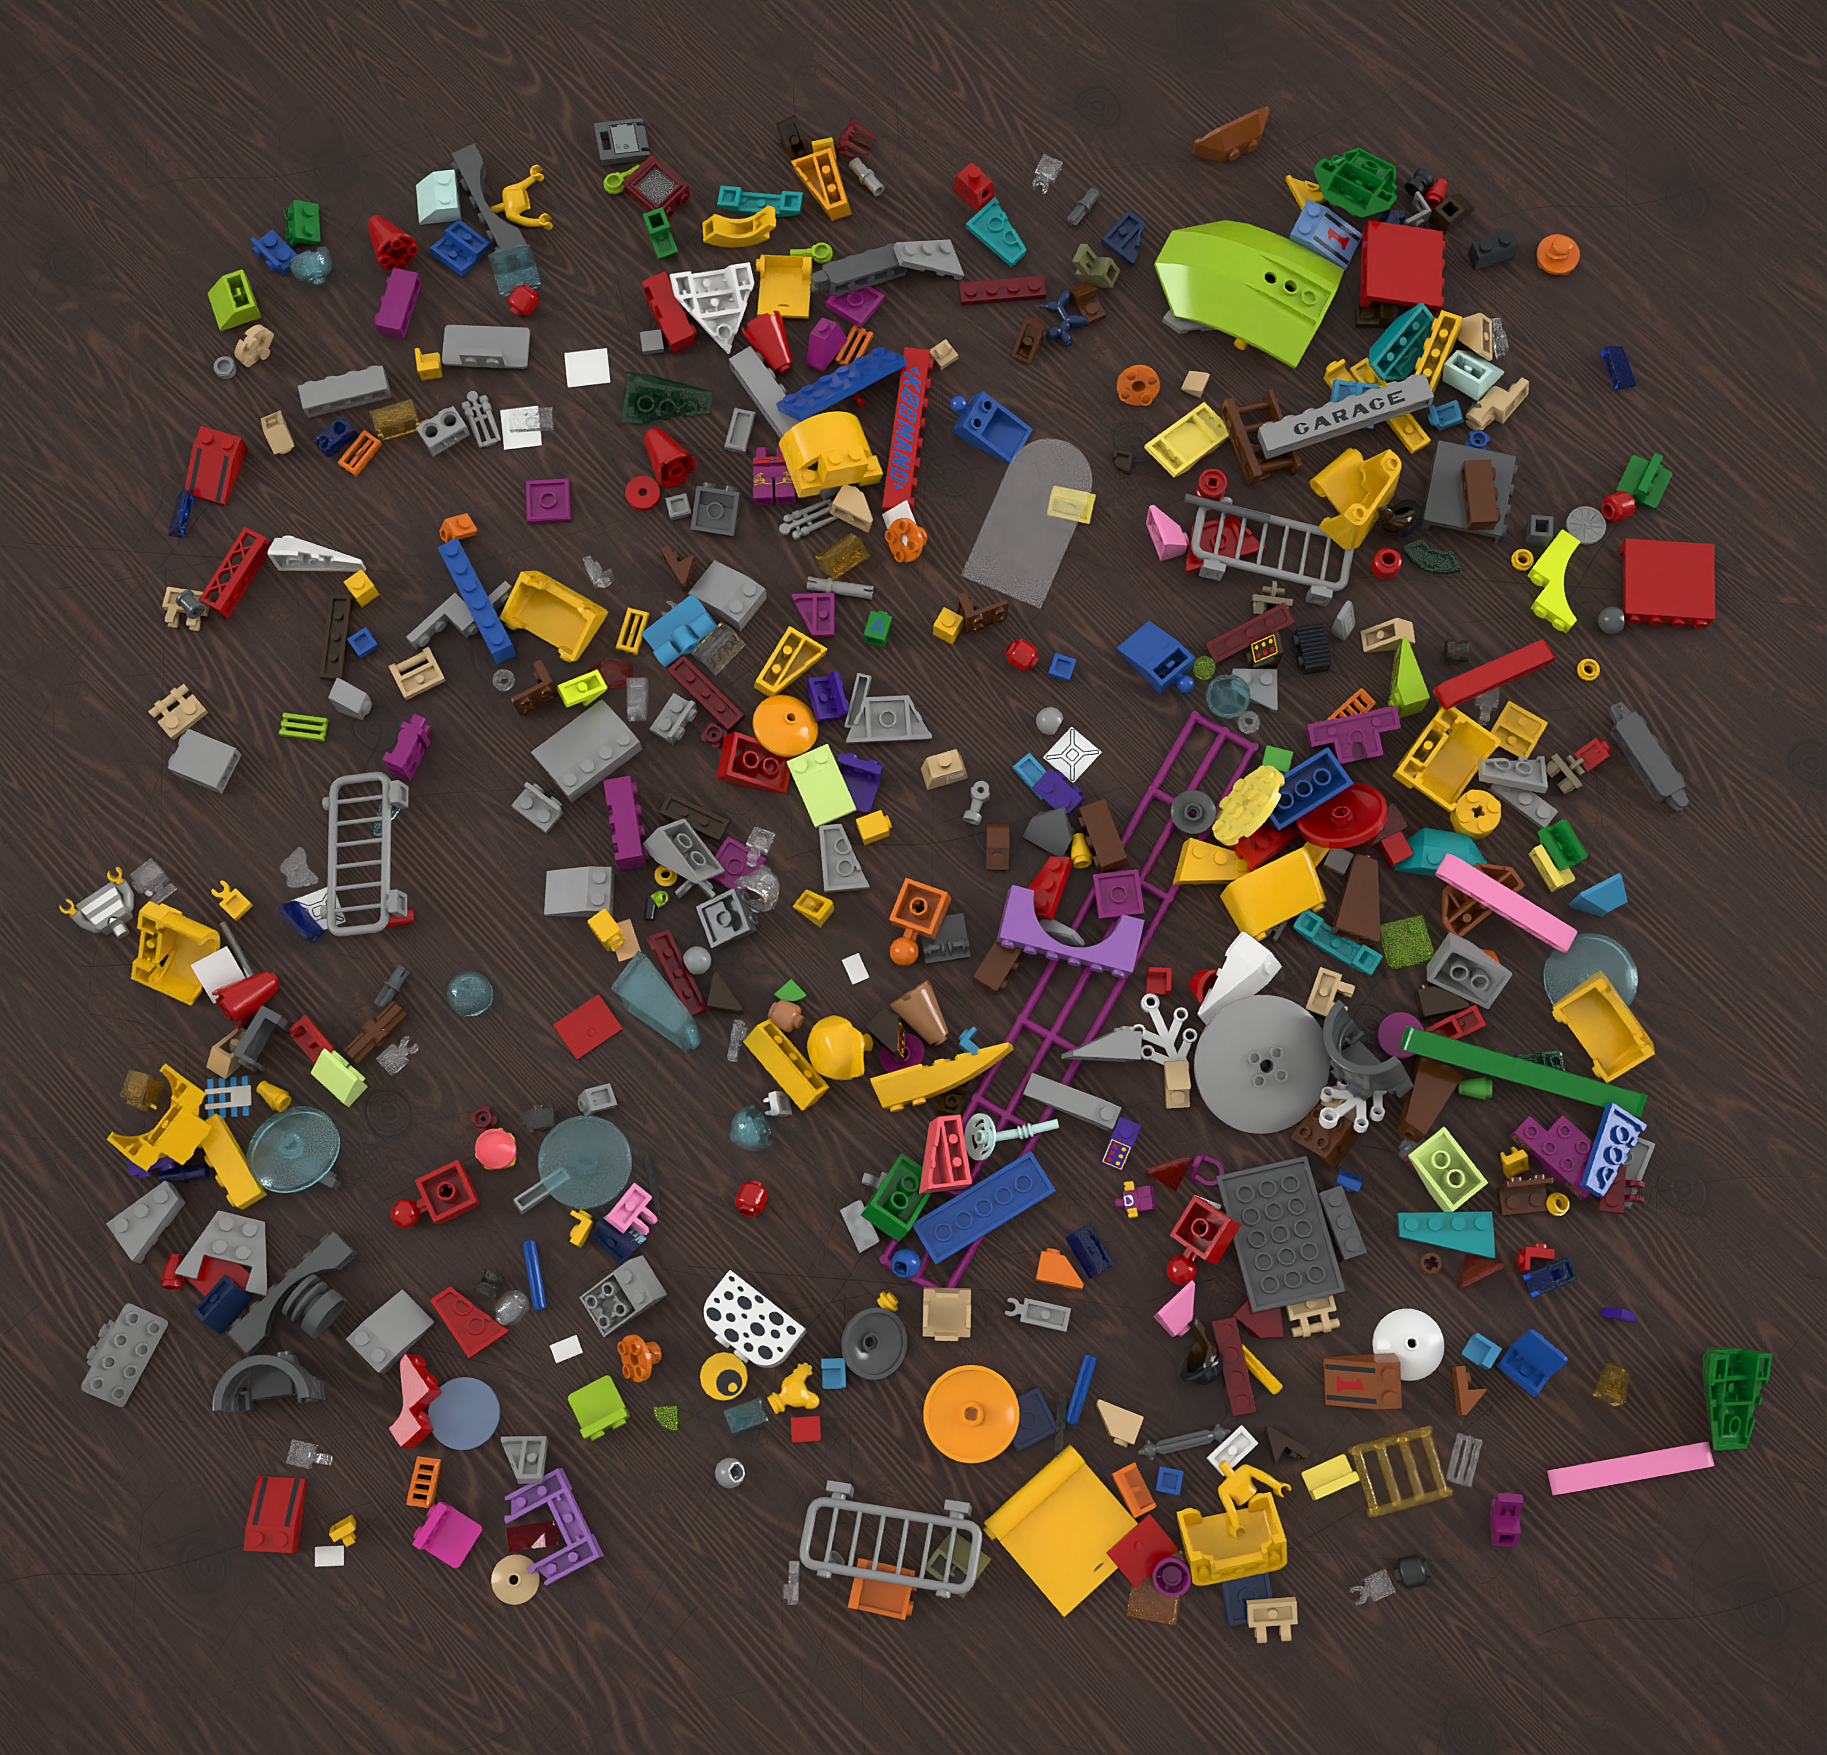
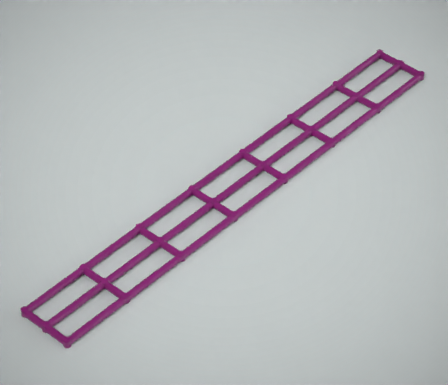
M1193 711L1120 837L1123 848L1125 849L1154 797L1172 806L1175 798L1161 791L1159 787L1196 723L1218 735L1186 791L1197 790L1225 739L1247 749L1215 807L1216 816L1220 810L1219 803L1232 792L1236 781L1245 774L1259 748L1258 744L1230 731L1227 727L1200 715L1197 711ZM1190 811L1188 813L1189 816L1193 818L1196 817V813L1194 811ZM1172 818L1168 821L1139 872L1141 889L1163 901L1140 940L1134 969L1182 885H1173L1172 883L1168 892H1165L1145 881L1176 827ZM1214 822L1208 830L1200 833L1197 840L1207 841L1212 832ZM1121 868V869L1115 870V871H1113V872L1126 871V870L1123 869V868ZM1094 885L1069 927L1076 932L1096 899ZM1118 918L1112 920L1100 943L1112 934ZM1060 958L1058 961L1050 960L1003 1043L1008 1042L1013 1045L1023 1026L1044 1037L1045 1040L1005 1109L983 1098L1005 1057L988 1068L961 1116L963 1131L978 1105L1000 1117L995 1126L996 1132L1004 1131L1008 1122L1016 1127H1022L1024 1124L1028 1125V1122L1015 1116L1013 1113L1023 1097L1031 1073H1037L1052 1044L1054 1043L1067 1051L1078 1047L1058 1034L1094 972L1090 970V966H1086L1053 1026L1048 1030L1028 1019L1061 961ZM1131 974L1128 977L1125 976V978L1118 979L1081 1045L1097 1037ZM1072 1060L1060 1082L1061 1084L1070 1085L1083 1060ZM1047 1105L1037 1124L1049 1121L1055 1108ZM1043 1132L1036 1133L1033 1137L1030 1136L1017 1159L1030 1151L1032 1152ZM988 1158L975 1161L970 1170L971 1185L963 1189L944 1192L955 1198L971 1188ZM983 1237L968 1245L944 1288L956 1287ZM891 1238L880 1257V1263L891 1270V1257L900 1241L898 1242ZM925 1249L920 1258L921 1264L918 1273L908 1279L922 1288H941L921 1276L931 1260L930 1255Z

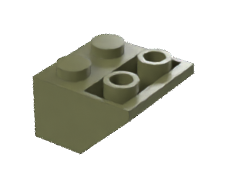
M951 1532L927 1562L925 1569L932 1577L942 1582ZM956 1533L948 1579V1583L961 1584L966 1579L972 1545L958 1533ZM980 1551L975 1582L991 1561V1558L982 1551ZM969 1591L963 1594L956 1595L959 1596L961 1599H964Z

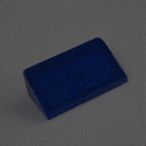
M1606 346L1602 351V356L1615 391L1636 386L1623 346Z
M183 489L176 499L168 535L172 537L183 538L185 535L193 503V497L186 489Z
M290 901L277 907L279 912L305 940L314 943L325 932L298 901Z
M1090 1224L1066 1238V1242L1089 1279L1114 1265Z

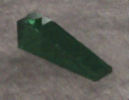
M626 371L621 421L646 424L654 420L663 419L664 421L670 420L672 417H687L710 413L713 391L649 374Z

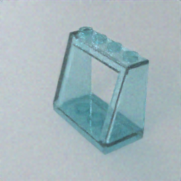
M638 950L612 985L611 990L622 1008L686 1053L690 1049L694 1050L701 1041V1038H699L701 1033L694 1018L647 956Z

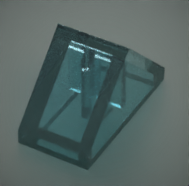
M760 1398L723 1411L733 1435L769 1421Z

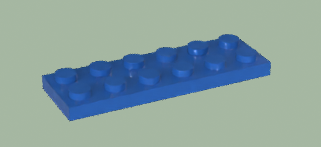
M883 347L875 348L870 354L856 358L853 363L839 367L836 372L820 377L819 381L803 386L800 391L794 394L786 395L783 400L776 403L778 411L801 422L906 366L905 357Z
M1030 1151L915 1221L912 1227L934 1264L937 1265L1055 1193L1056 1190Z

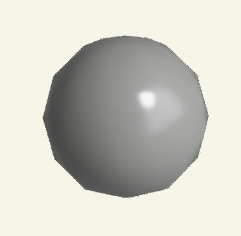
M1054 707L1042 709L1036 717L1038 729L1043 734H1055L1063 720V715Z
M698 946L689 948L683 956L684 963L692 974H703L711 966V956L705 948Z
M729 1457L717 1464L715 1478L719 1485L724 1488H735L743 1482L745 1470L741 1461Z

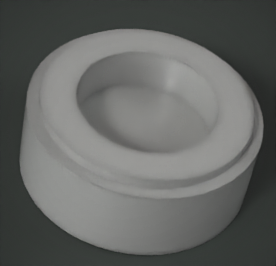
M223 356L215 361L214 371L218 377L230 379L236 374L237 366L232 358Z

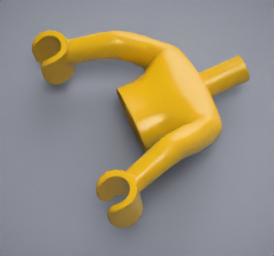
M539 165L532 166L530 169L531 176L517 184L504 188L502 190L503 203L491 206L490 209L495 214L505 211L506 218L510 222L526 227L543 226L546 230H551L553 224L547 222L551 220V217L546 213L537 219L520 216V213L530 209L526 188L535 181H543L544 176L539 173L543 169Z
M1223 1460L1218 1465L1227 1477L1218 1487V1493L1232 1524L1228 1529L1229 1535L1235 1539H1239L1236 1535V1530L1239 1528L1240 1531L1246 1533V1528L1240 1525L1232 1499L1240 1506L1256 1493L1257 1488L1252 1483L1251 1477L1273 1488L1277 1496L1284 1498L1281 1493L1283 1486L1286 1490L1291 1491L1289 1484L1278 1482L1267 1473L1250 1465L1243 1464L1235 1471H1233L1226 1460Z

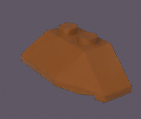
M1269 107L1257 109L1207 133L1202 138L1194 140L1193 154L1224 163L1228 160H1235L1247 151H1254L1260 144L1270 111Z
M1476 863L1472 866L1515 893L1525 886L1513 867ZM1448 885L1442 890V924L1448 932L1459 937L1465 935L1493 912V910L1452 885Z

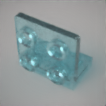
M529 244L517 245L508 250H498L488 255L501 297L509 296L517 285L523 286L526 284L532 289L542 287Z

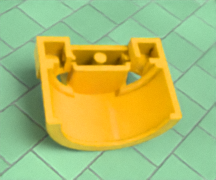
M840 411L827 412L807 418L789 429L779 442L798 498L817 495L822 489L858 483L859 487L876 484L882 478L883 472L877 456L872 455L860 421L851 413ZM818 461L817 471L808 469L809 466Z
M1441 706L1398 764L1399 767L1392 776L1408 788H1416L1442 808L1451 812L1457 806L1456 802L1478 771L1480 760L1487 759L1499 746L1501 740L1455 707L1444 710ZM1448 729H1452L1448 735L1445 733Z
M149 901L139 911L137 928L141 930L138 957L133 962L131 979L186 1004L193 1005L204 987L192 969L191 964L220 950L219 933L210 927L183 916L182 912L163 903L159 906ZM166 955H169L165 964L161 967L160 961Z
M167 1064L163 1065L160 1072L166 1076L170 1083L172 1102L170 1109L153 1130L139 1136H122L112 1132L107 1138L127 1158L146 1171L159 1158L169 1156L183 1165L192 1157L196 1147L208 1136L209 1130L212 1128L207 1122L198 1117L199 1105L202 1103L206 1093Z

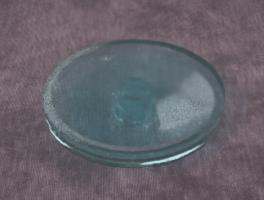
M1596 933L1577 934L1566 953L1554 949L1547 959L1544 969V985L1548 997L1554 1005L1591 975L1601 970L1627 1007H1629L1635 997L1638 984L1637 970L1631 956L1622 945L1607 936Z
M298 1106L282 1110L268 1118L254 1133L247 1151L249 1170L257 1182L268 1190L289 1193L305 1189L319 1181L333 1166L340 1147L338 1129L330 1117L319 1109Z
M576 1116L559 1123L545 1137L538 1155V1171L545 1189L559 1203L575 1209H594L614 1200L625 1188L632 1170L631 1150L623 1133L611 1122L595 1116Z

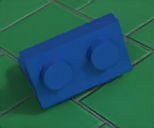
M1529 1329L1508 1347L1496 1366L1530 1395L1535 1397L1539 1394L1549 1377L1567 1363L1568 1358L1544 1339L1541 1334L1533 1329Z

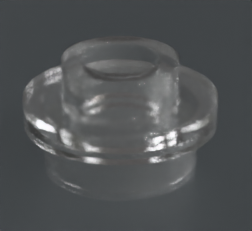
M501 669L493 675L492 682L497 690L508 691L514 686L515 677L511 671ZM503 678L508 679L505 684H501L500 681Z
M1246 711L1239 716L1237 724L1242 732L1253 733L1259 728L1260 719L1256 713ZM1251 719L1253 724L1248 725L1245 720Z

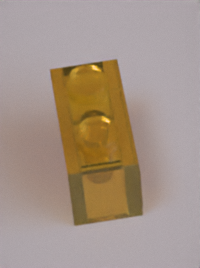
M412 399L370 411L375 431L381 441L417 431L416 427L421 423Z
M850 533L815 556L823 573L835 580L868 558L869 554L861 539Z
M129 1070L120 1097L126 1099V1104L133 1106V1108L147 1111L148 1108L156 1110L165 1083L151 1075Z

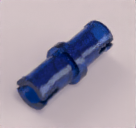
M207 1163L194 1166L180 1165L179 1168L168 1169L162 1172L160 1170L159 1181L160 1183L167 1181L169 1183L181 1182L184 1184L188 1183L189 1180L208 1178L210 1175L209 1166Z

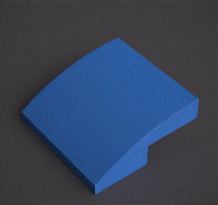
M458 219L444 230V237L430 247V254L462 277L485 254L491 242Z

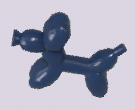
M1068 289L1059 295L1057 302L1050 301L1046 304H1040L1042 309L1058 312L1062 319L1059 326L1051 327L1047 330L1046 338L1048 340L1060 338L1063 343H1066V347L1073 344L1070 341L1071 336L1067 332L1069 328L1084 327L1088 321L1083 315L1069 316L1065 309L1071 297V291Z

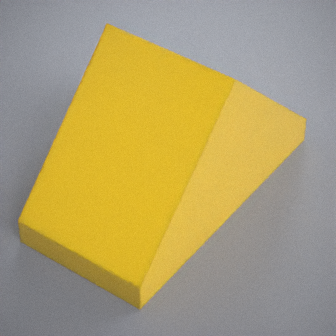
M807 889L792 906L820 928L834 911L831 900Z

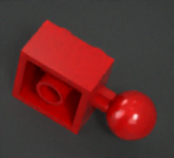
M456 1160L416 1179L415 1182L422 1198L417 1201L411 1199L397 1201L391 1209V1219L397 1227L408 1229L419 1222L422 1213L429 1211L433 1222L441 1225L480 1206L481 1203L463 1163ZM448 1188L453 1190L450 1197L444 1196L447 1194L446 1189Z
M1194 1195L1170 1234L1171 1237L1186 1246L1187 1249L1183 1255L1175 1256L1168 1262L1166 1272L1169 1280L1180 1286L1187 1285L1190 1281H1193L1197 1273L1195 1261L1198 1256L1217 1265L1241 1224L1206 1200Z

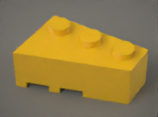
M789 626L755 681L754 688L769 697L778 695L824 657L827 648Z
M1189 838L1183 843L1173 885L1230 884L1234 880L1250 873L1247 870L1248 863L1244 858L1239 859L1235 851Z

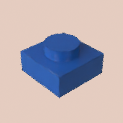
M366 627L347 639L360 659L379 647Z
M1055 653L1048 676L1070 682L1076 659Z
M1339 1169L1336 1183L1340 1184L1339 1186L1342 1185V1188L1346 1191L1352 1192L1355 1190L1359 1192L1362 1185V1177Z
M1159 1466L1155 1491L1179 1496L1184 1471Z

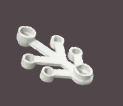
M1146 994L1141 1000V1008L1146 1013H1150L1159 1035L1145 1030V1027L1141 1024L1134 1025V1030L1140 1028L1143 1031L1142 1039L1165 1048L1168 1056L1155 1052L1154 1048L1150 1045H1145L1141 1049V1057L1144 1060H1152L1164 1065V1061L1187 1060L1186 1056L1190 1046L1197 1038L1196 1031L1191 1028L1184 1031L1182 1036L1184 1041L1178 1054L1174 1047L1180 1027L1188 1017L1187 1010L1182 1007L1175 1010L1174 1020L1168 1032L1158 1009L1160 1005L1159 998L1155 994ZM1148 999H1153L1155 1004L1153 1006H1149L1146 1003V1001ZM1182 1011L1185 1017L1182 1019L1178 1018L1177 1012ZM1187 1032L1193 1033L1194 1038L1192 1040L1186 1038ZM1149 1049L1152 1055L1145 1056L1143 1051Z
M1343 1080L1337 1081L1338 1089L1328 1086L1324 1087L1320 1095L1324 1102H1332L1334 1099L1347 1101L1335 1109L1330 1107L1322 1109L1319 1116L1321 1126L1326 1129L1335 1127L1341 1116L1356 1107V1119L1353 1128L1359 1133L1365 1132L1369 1125L1366 1119V1100L1363 1101L1358 1095L1354 1098L1345 1088L1347 1084L1341 1083L1344 1082ZM1386 1090L1375 1091L1370 1095L1373 1096L1370 1118L1374 1121H1381L1384 1117L1385 1110L1382 1106V1095L1387 1093Z

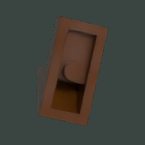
M1086 281L1068 289L1071 291V299L1079 314L1088 319L1086 327L1106 318V313L1097 298V288Z
M1027 315L1011 356L1031 364L1044 341L1042 336L1047 324Z
M668 545L662 547L660 551L664 561L683 592L687 591L696 564L694 554L681 561L676 550L671 551Z

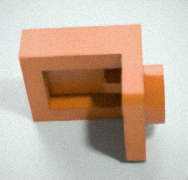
M468 513L445 519L439 530L442 540L446 543L457 538L460 540L475 536L478 531Z

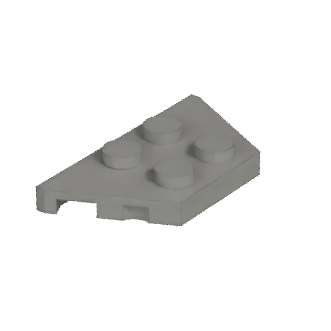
M909 695L864 697L847 736L846 744L931 740L932 734L927 730Z

